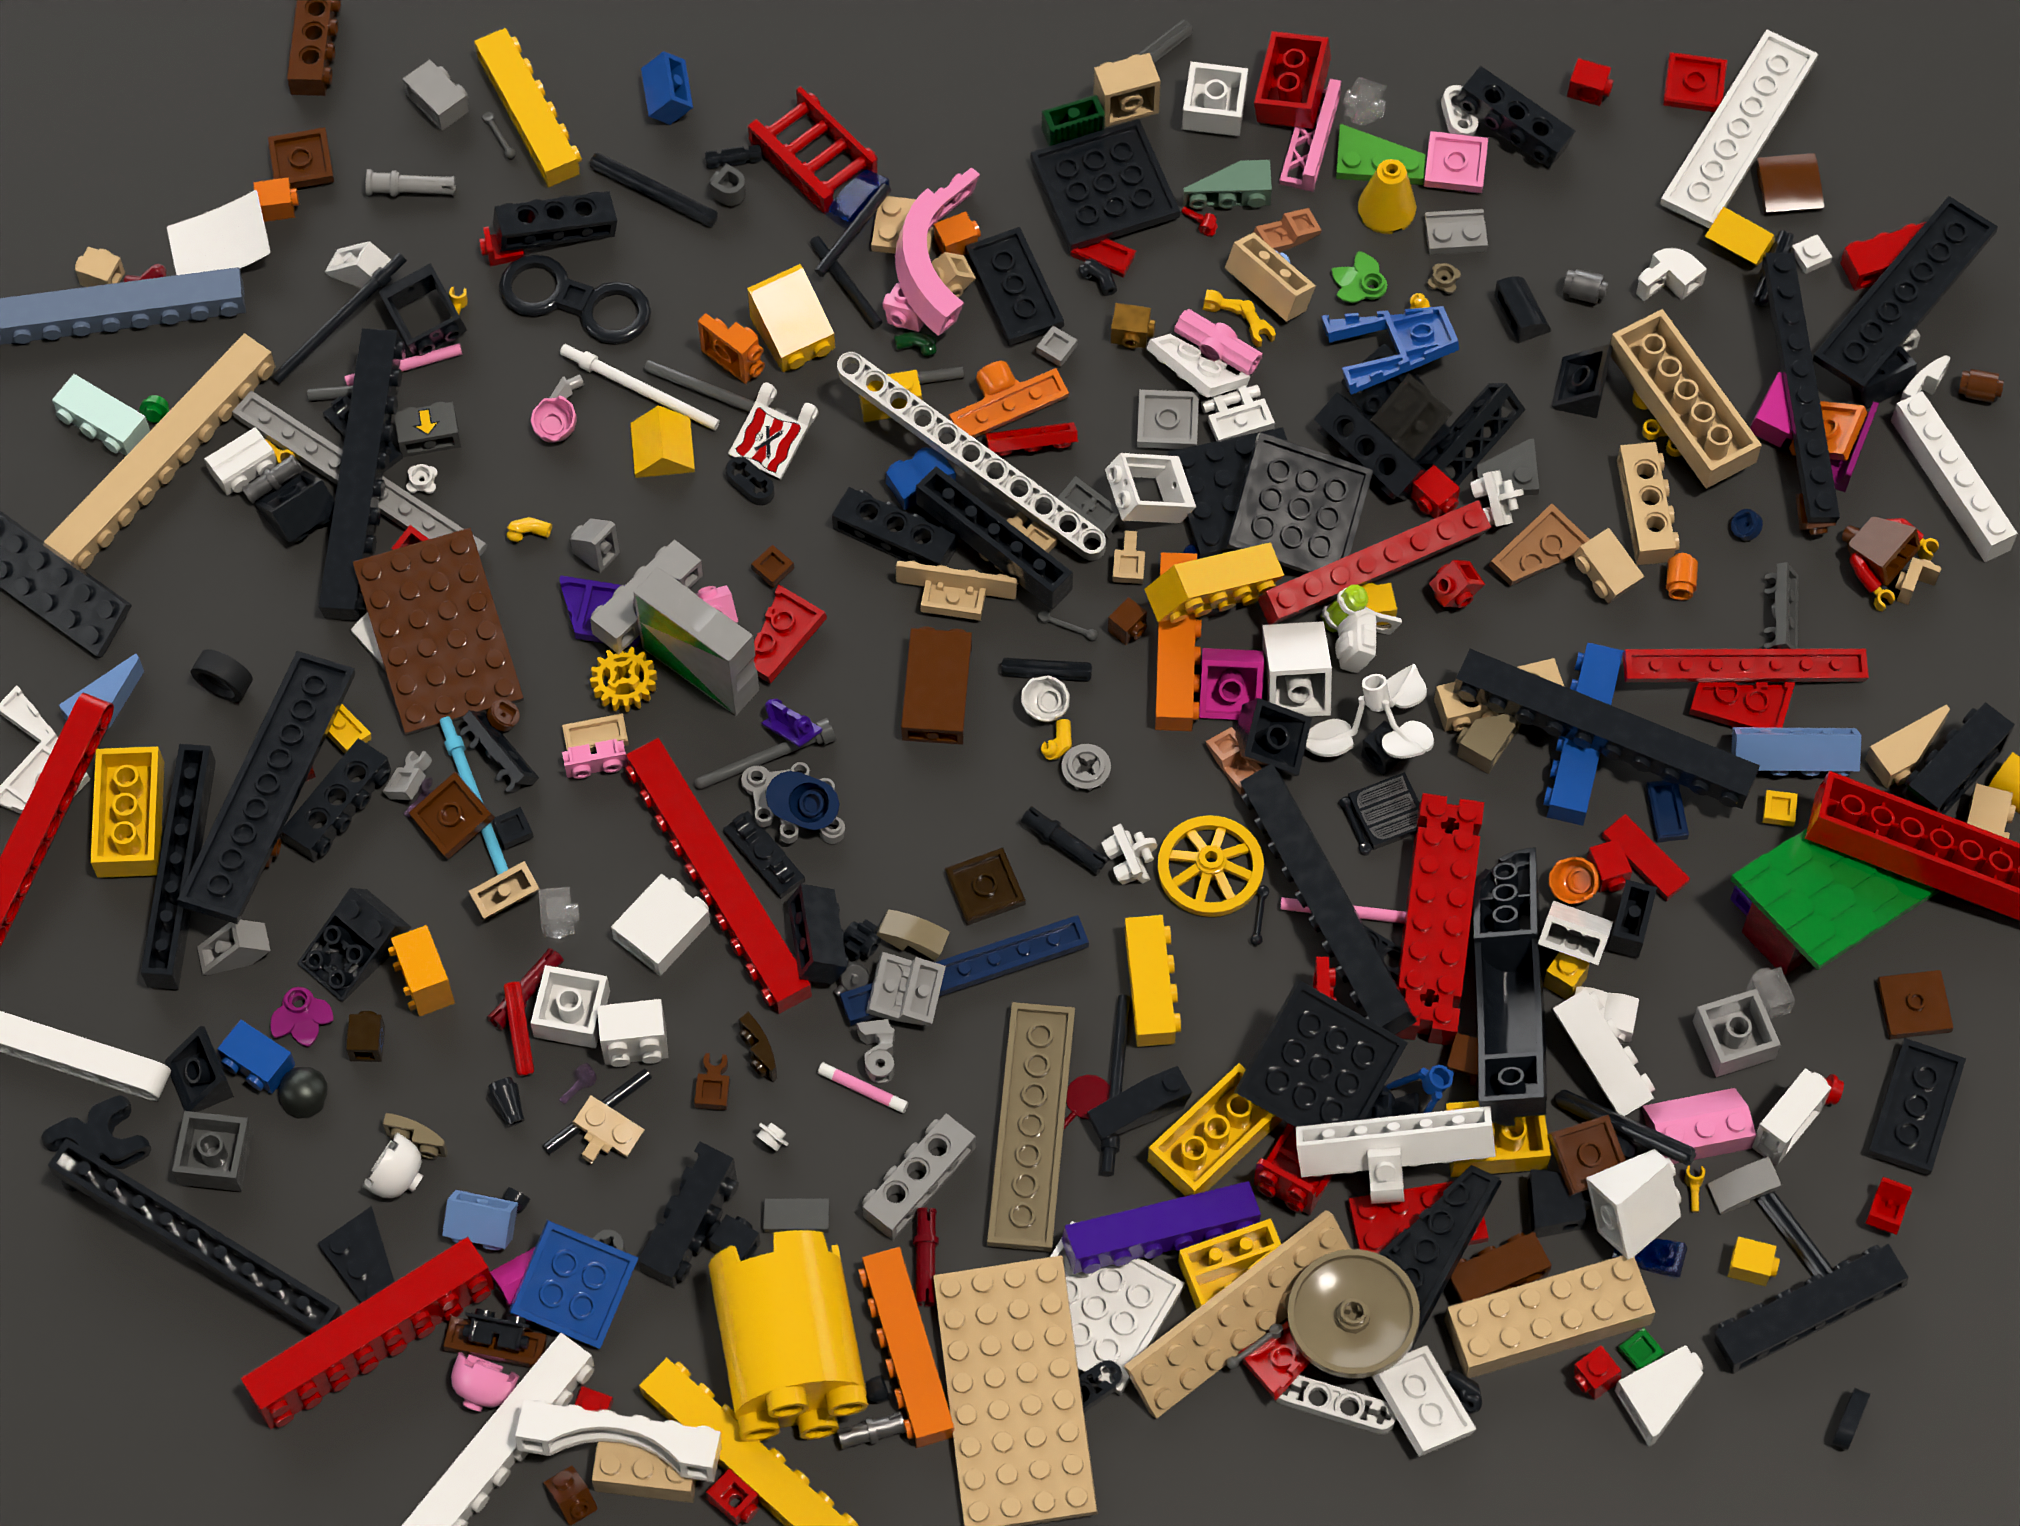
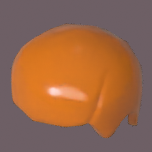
M1569 857L1559 860L1549 873V887L1553 895L1564 903L1580 904L1587 902L1593 898V895L1599 889V873L1594 864L1583 857Z

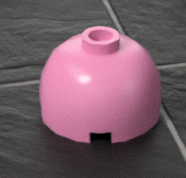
M459 1352L453 1366L451 1379L455 1392L465 1399L463 1405L481 1412L483 1406L494 1408L502 1405L515 1389L519 1375L511 1371L510 1375L501 1372L503 1367L470 1354L466 1358L463 1353Z

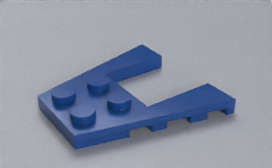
M1443 306L1405 309V314L1390 315L1387 310L1377 311V316L1359 317L1358 313L1345 314V319L1329 320V315L1321 316L1322 326L1329 342L1387 329L1398 354L1343 367V377L1350 394L1357 393L1459 350L1457 336Z

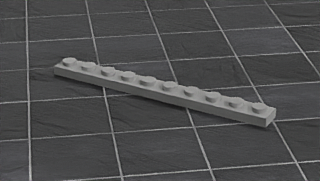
M250 391L232 411L234 418L251 429L256 427L263 437L283 450L292 451L295 458L338 485L342 449L253 391ZM383 476L385 493L383 498H379L378 504L382 515L405 530L409 525L413 526L429 539L463 530L462 527ZM473 535L479 556H481L487 549L486 543Z

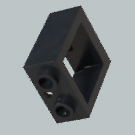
M431 263L378 291L414 356L430 353L436 347L447 341L457 339L462 333L467 331ZM437 289L452 318L412 338L398 309Z

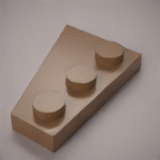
M1550 504L1491 560L1489 566L1511 586L1574 558L1573 554L1577 549L1590 539L1559 509Z

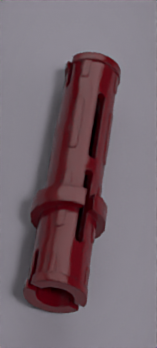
M548 948L537 963L520 980L525 1008L527 1007L526 1002L540 988L545 965L558 967L564 962L562 956L557 951L553 952L552 948ZM505 998L487 1016L489 1022L495 1027L498 1026L499 1030H503L509 1022Z
M927 1207L916 1209L917 1236L913 1238V1245L916 1247L917 1306L922 1307V1302H925L924 1307H931L936 1305L933 1275H935L936 1247L939 1245V1237L936 1236L937 1210L930 1207L929 1212H927Z

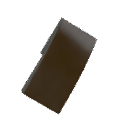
M746 1012L739 1018V1035L749 1047H752L750 1049L752 1059L750 1064L761 1077L766 1075L774 1082L777 1079V1071L771 1045L755 1018L749 1012Z

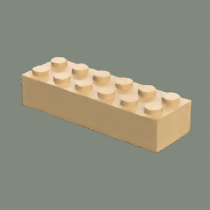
M1663 309L1612 334L1610 345L1613 347L1611 358L1705 488L1757 462L1762 444Z
M1619 1256L1447 1307L1444 1320L1462 1371L1468 1378H1473L1651 1325L1655 1310L1635 1257L1627 1259L1624 1256Z

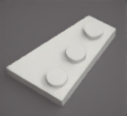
M1171 334L1150 339L1147 350L1156 356L1158 361L1166 364L1176 372L1179 378L1186 380L1197 389L1199 394L1207 398L1248 385L1249 375L1243 372L1236 375L1226 370V363L1218 359L1212 361L1200 356V349Z

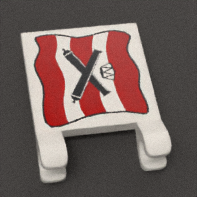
M765 382L762 384L756 402L728 454L733 457H745L761 471L781 480L808 428L816 419L818 410L814 405L805 403L801 409L798 421L768 407L774 400L777 390L773 385Z

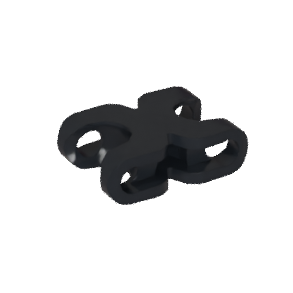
M122 1095L109 1098L94 1105L89 1111L88 1123L82 1122L77 1117H69L47 1128L41 1137L44 1146L55 1152L58 1151L67 1138L116 1169L128 1168L146 1158L151 1152V1145L143 1136L135 1135L124 1139L113 1137L115 1127L131 1114V1103L127 1097ZM61 1180L66 1190L77 1191L76 1188Z

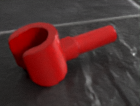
M1187 207L1182 208L1181 213L1201 223L1199 231L1203 235L1214 236L1218 226L1216 224V217L1213 214L1206 213L1202 215Z

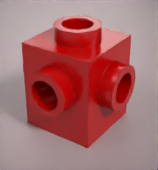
M1453 560L1449 564L1442 566L1436 572L1437 576L1429 582L1435 592L1436 600L1441 605L1458 608L1469 605L1474 600L1473 596L1485 585L1471 562L1463 560Z

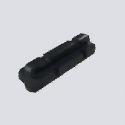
M754 144L748 145L747 149H744V146L721 149L719 153H717V150L705 152L707 168L719 167V164L725 166L726 164H744L746 160H750V162L761 161V146Z

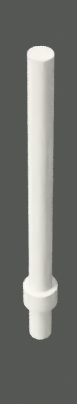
M564 344L560 350V355L579 363V367L588 372L595 371L677 413L688 416L690 419L714 431L719 426L720 420L599 361L598 356L588 351L583 353L567 344Z

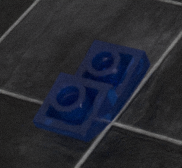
M866 169L842 189L829 206V212L841 217L843 220L852 222L883 183L889 186V179Z
M1655 1238L1634 1257L1639 1269L1680 1278L1687 1246L1682 1242ZM1616 1248L1614 1249L1612 1258L1623 1256Z

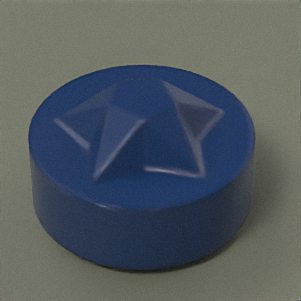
M1751 509L1740 510L1731 521L1732 532L1744 541L1756 538L1763 527L1761 516Z

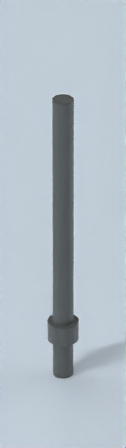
M648 360L645 364L644 371L745 411L750 412L755 404V401L651 360ZM778 407L774 409L798 421V418L789 415V411L783 410Z

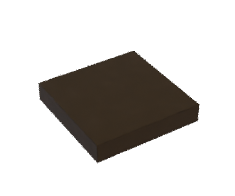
M1003 847L945 868V874L967 926L1026 905V900Z

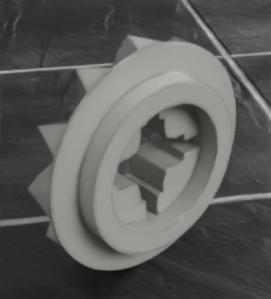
M1076 745L1068 750L1063 757L1062 773L1066 782L1075 786L1077 790L1082 788L1091 791L1097 786L1102 787L1103 783L1110 776L1111 762L1109 756L1096 745ZM1079 761L1081 763H1084L1086 766L1093 764V775L1091 773L1089 774L1087 771L1081 773V765Z

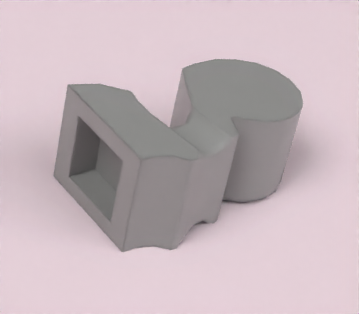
M888 1019L857 1023V1033L860 1040L866 1045L871 1043L878 1044L865 1053L866 1074L873 1083L886 1084L892 1080L895 1072L894 1059L892 1057L895 1030L890 1026Z

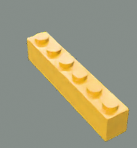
M504 28L475 40L477 58L548 188L579 175L578 162L582 161L580 153L575 145L570 146L568 142L570 137L563 123L558 124L556 120L558 116L551 101L546 102L543 97L546 94L539 79L535 81L532 77L534 72L528 58L523 59L520 53L522 50L515 36L511 38L507 29Z

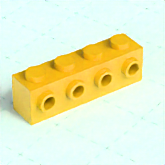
M1163 915L1125 918L1124 931L1137 1047L1175 1044L1176 1032H1181L1180 1013H1174L1173 1003H1178L1177 985L1170 984L1169 974L1175 973L1173 955H1167L1166 945L1171 944L1170 926H1164Z

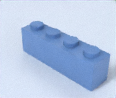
M1732 727L1731 754L1760 765L1758 771H1770V774L1788 775L1789 771H1801L1803 775L1816 776L1820 774V771H1832L1842 776L1851 775V771H1860L1861 734L1857 728Z

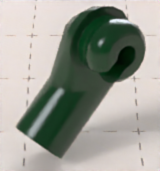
M914 331L894 336L897 350L921 346V353L924 356L937 352L935 346L937 341L931 335Z

